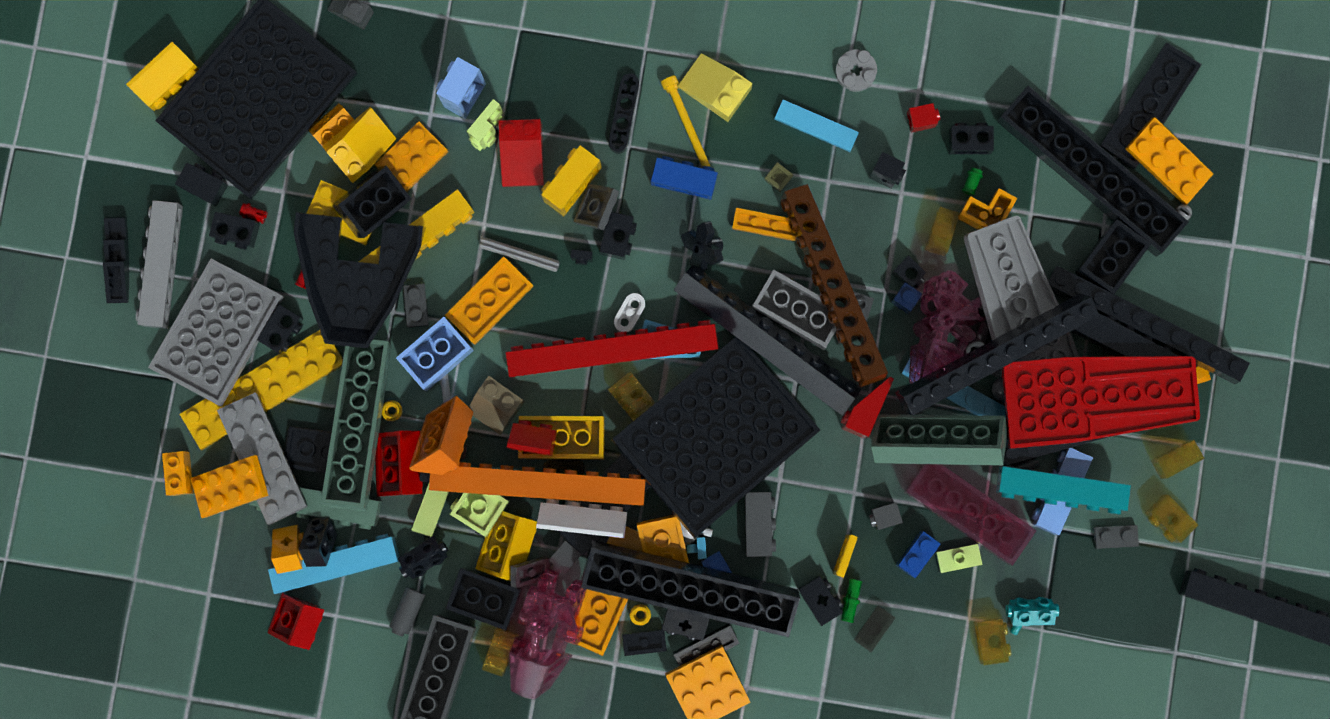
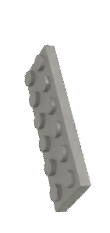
M255 392L218 409L217 412L238 459L241 460L253 455L258 456L269 496L258 499L257 502L267 525L307 508L305 499L258 394Z

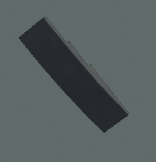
M127 217L104 218L106 239L103 240L106 302L128 303L129 242Z

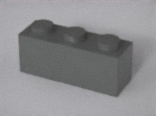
M752 492L745 495L746 557L772 556V552H776V539H772V531L776 530V520L771 518V509H775V497H771V492Z

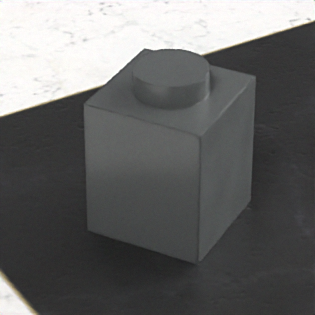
M897 502L871 509V514L868 515L871 526H875L876 530L903 523Z
M566 540L549 559L552 562L550 567L558 574L561 572L566 574L582 554Z

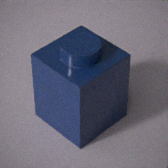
M904 283L891 303L909 314L922 296V293Z

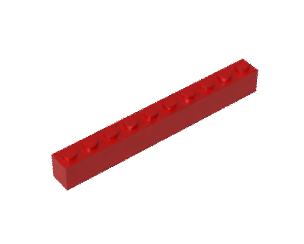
M710 320L698 321L697 326L682 323L677 324L675 329H669L668 326L656 327V331L648 332V329L645 328L635 330V334L627 335V331L614 333L615 337L606 338V334L594 335V340H585V337L573 338L572 343L557 340L552 341L550 346H544V342L531 344L532 348L523 349V345L513 346L511 351L506 352L509 377L716 350L719 348L715 323L711 324Z

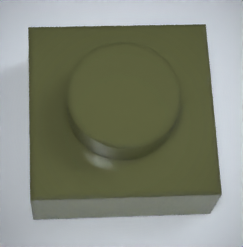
M777 162L764 180L781 193L794 175Z

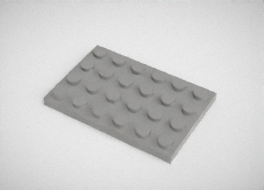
M210 259L148 368L222 407L259 342L257 341L259 335L284 297L231 268Z

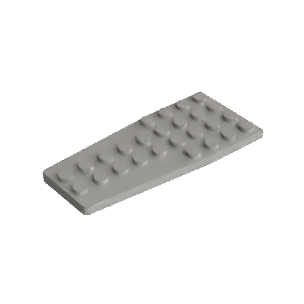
M1016 215L964 236L992 340L1059 305L1019 216ZM1068 332L1016 361L1079 357L1071 332Z

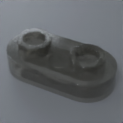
M550 459L543 464V468L556 469V473L564 474L565 470H576L577 475L585 474L584 463L576 459Z

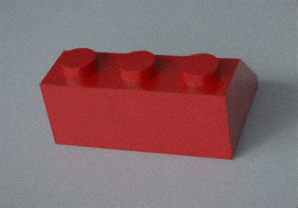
M420 431L379 433L375 455L377 497L423 494V482L420 481V472L409 469Z

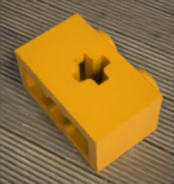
M190 452L162 453L166 496L194 494L190 479L192 478Z
M298 525L272 530L271 560L277 574L302 569L303 558L299 552V547L304 532L300 533Z

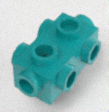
M1018 597L1010 600L1009 604L1006 605V616L1010 618L1013 625L1010 632L1017 635L1022 626L1055 625L1056 617L1059 616V605L1054 604L1052 599L1043 597L1036 599Z

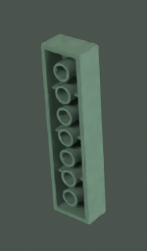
M373 339L368 348L345 346L321 503L325 507L367 511L392 349L389 341Z

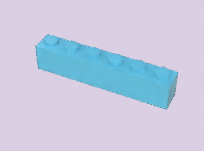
M388 534L377 536L376 541L368 543V539L355 542L356 546L348 548L347 545L335 547L336 552L331 553L327 566L306 567L303 560L302 569L277 574L275 567L268 569L273 593L279 594L399 562L398 558L400 556L395 537H389Z

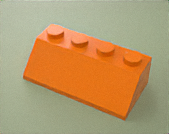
M458 396L453 397L426 415L409 467L410 470L443 475L448 471H454L459 466L461 453L464 450L463 446L468 437V429L472 423L473 411Z

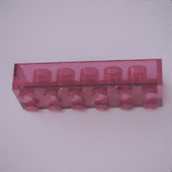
M923 464L904 491L912 499L1010 566L1014 565L1037 531L942 464Z

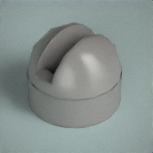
M1182 204L1175 208L1186 220L1192 216V209L1188 205ZM1180 208L1188 213V216L1184 212H1182Z

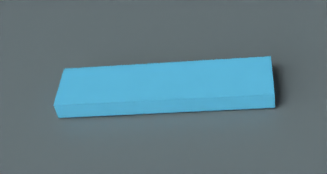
M782 100L774 119L848 152H851L859 133L786 100Z

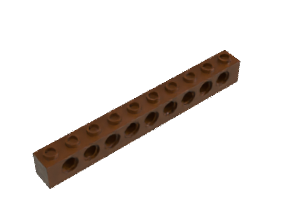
M808 184L784 191L780 201L781 207L789 216V226L797 235L796 242L805 254L804 261L806 266L810 267L813 273V283L819 287L821 302L827 306L829 311L828 319L831 324L835 325L837 340L843 344L845 349L844 356L846 361L851 363L854 380L859 382L860 387L883 380L888 371ZM801 208L805 213H799L796 209ZM803 227H810L813 231L807 232ZM817 245L821 250H814L811 246ZM819 264H826L829 269H822ZM827 283H834L836 288L829 287ZM835 301H841L845 307L837 306ZM843 320L851 321L853 326L845 325ZM851 339L859 340L861 345H854ZM865 358L868 360L869 364L864 365L860 362L859 359Z

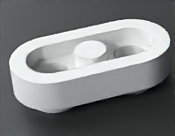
M632 293L628 295L615 316L614 325L619 332L627 331L628 333L632 331L644 311L645 300L640 294ZM633 301L639 303L637 308L631 307ZM623 319H627L629 321V324L627 326L621 325V321Z

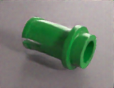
M971 168L970 171H967L969 175L962 192L975 196L979 181L983 179V171L976 168Z

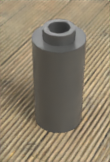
M409 587L405 588L389 625L392 628V633L402 637L404 634H409L425 598L424 593Z

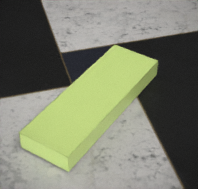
M428 484L412 527L413 532L428 537L433 536L449 492L431 491Z

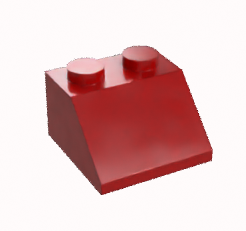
M519 420L518 424L513 423L507 448L553 456L557 431L552 430V425L540 423V427L531 426L532 422Z
M282 593L267 633L288 645L310 650L315 640L318 626L322 621L324 609Z

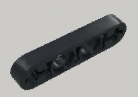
M634 74L624 75L620 82L609 138V147L616 154L623 153L628 146L639 91V79ZM629 79H633V83L636 85L631 86L630 94H622V92L627 93V84L624 83L628 82ZM625 98L632 101V106L628 109L620 106V102ZM621 118L628 121V126L625 129H620L616 125V122ZM614 131L620 134L627 133L626 136H621V143L624 145H621L619 149H616L615 144H612L617 142L618 134H614Z

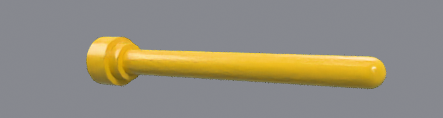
M675 75L662 80L661 85L667 93H670L701 166L710 167L677 90L679 82Z

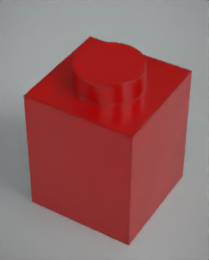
M934 103L909 108L907 111L911 133L935 128L938 121H940L938 108L935 109Z

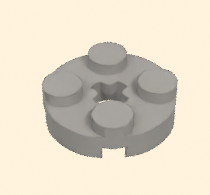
M856 49L844 53L839 58L835 69L837 81L842 87L844 86L852 92L868 89L877 75V64L874 58L865 50ZM854 66H857L858 68L862 69V71L859 72V76H856L855 73H851V70L854 68Z

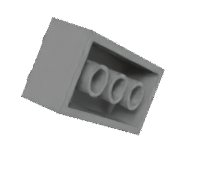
M776 270L772 271L752 307L758 313L825 350L836 331L835 325L831 324L828 319L829 311L827 306L822 304L820 296Z

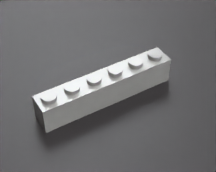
M152 201V206L148 210L150 226L146 229L148 242L147 247L143 251L145 266L141 270V280H143L142 288L138 292L140 307L136 311L137 324L143 327L168 329L183 206L178 203Z

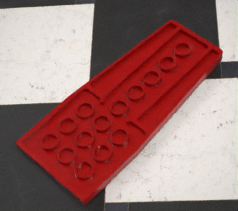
M1192 356L1060 357L1016 361L1002 368L1008 446L1010 449L1076 443L1194 422L1200 419L1196 360Z

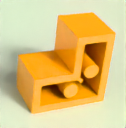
M1000 188L994 193L988 205L970 196L957 219L977 230L1006 219L1017 198Z

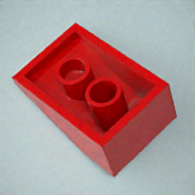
M541 120L499 121L502 187L544 186Z
M889 377L851 408L850 411L847 410L840 422L843 424L842 429L861 438H868L894 378Z

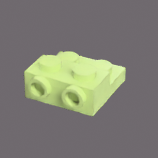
M494 99L467 130L470 137L468 140L479 151L485 150L487 146L491 147L497 139L495 137L497 133L493 126H498L499 121L503 119V110Z
M463 493L460 499L456 498L452 503L450 515L487 537L509 501L500 495Z

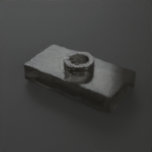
M877 605L853 640L869 652H872L895 617Z

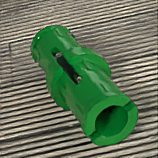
M849 578L846 597H843L845 603L840 620L854 623L857 604H860L858 599L863 581Z

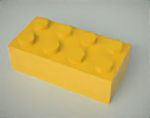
M519 416V420L532 422L531 426L540 427V423L553 426L552 430L557 431L553 456L518 450L519 459L604 460V416Z

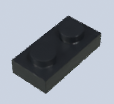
M664 630L622 634L624 656L667 651Z

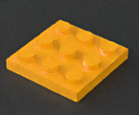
M722 645L665 673L687 719H719L751 703Z

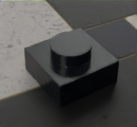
M571 249V260L575 261L577 265H587L588 262H593V252Z

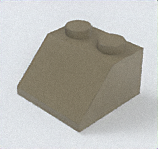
M488 376L475 394L469 408L473 411L475 418L499 435H502L525 401Z

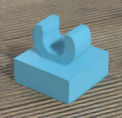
M698 537L697 544L687 545V553H698V559H706L705 537Z

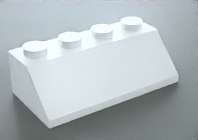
M546 499V503H541L536 528L624 538L627 512H623V507L610 506V510L601 509L602 505L589 504V508L580 507L579 502L568 501L567 505H559V500Z

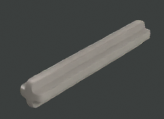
M482 237L479 244L481 249L557 272L560 262L558 260L489 238Z

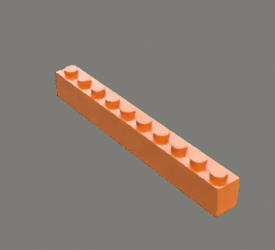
M460 462L454 471H448L443 475L430 474L429 490L640 506H644L646 481L641 479V475L629 474V478H620L618 473H607V477L599 476V472L586 471V475H577L576 470H565L564 474L556 473V469L543 468V472H535L533 467H522V471L513 470L514 466L501 465V469H492L491 464H479V468L471 467V463Z

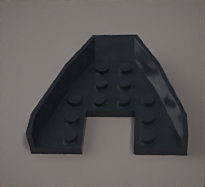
M296 212L294 225L295 242L308 300L324 343L368 348L397 301L421 248L426 227L383 222L379 264L338 260L342 218Z

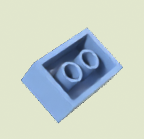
M457 57L455 62L451 61L447 68L448 74L445 79L439 81L436 87V94L444 108L466 119L486 82L479 68Z
M443 317L397 356L396 359L419 386L427 392L474 350L452 324Z

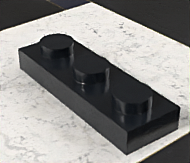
M728 623L705 635L703 641L699 639L674 651L673 655L679 666L720 645L726 651L740 643Z

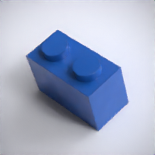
M920 531L896 563V566L912 578H916L941 544L926 532Z

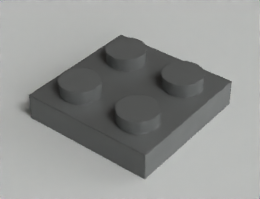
M588 184L573 222L578 225L604 230L612 209L616 204L619 191L614 188Z

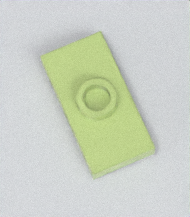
M978 544L936 552L940 573L983 565Z

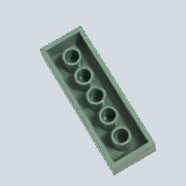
M879 414L876 419L871 444L874 462L1003 466L1007 439L1005 416Z

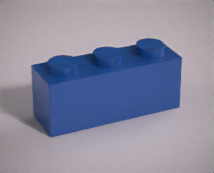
M662 156V159H656L651 185L712 200L718 172H714V168L708 166L698 168L694 167V164L691 162L682 161L681 164L674 162L673 158Z

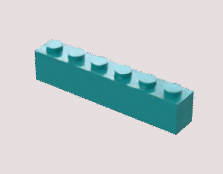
M1002 466L999 467L996 492L1002 493L1001 497L1014 499V496L1018 495L1023 496L1024 501L1035 502L1036 498L1044 499V504L1057 505L1058 501L1065 502V507L1078 508V505L1087 506L1086 510L1099 511L1100 508L1108 509L1107 513L1121 515V511H1128L1131 485Z

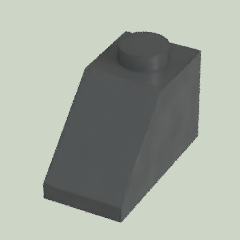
M333 0L328 8L329 12L363 30L374 13L370 5L360 0Z

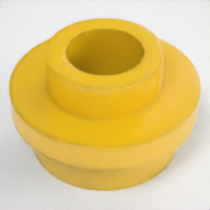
M390 400L383 404L382 416L386 420L396 421L401 417L403 409L400 403ZM391 407H394L396 409V412L393 415L389 414V409Z
M635 605L630 611V619L636 625H645L651 618L650 609L646 605ZM643 611L645 614L644 618H637L636 613Z

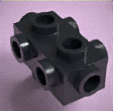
M424 535V542H421L418 546L398 558L401 564L399 567L401 574L405 578L410 576L412 579L423 576L428 569L444 562V559L448 557L446 553L449 551L443 540L438 541L434 536L428 537Z

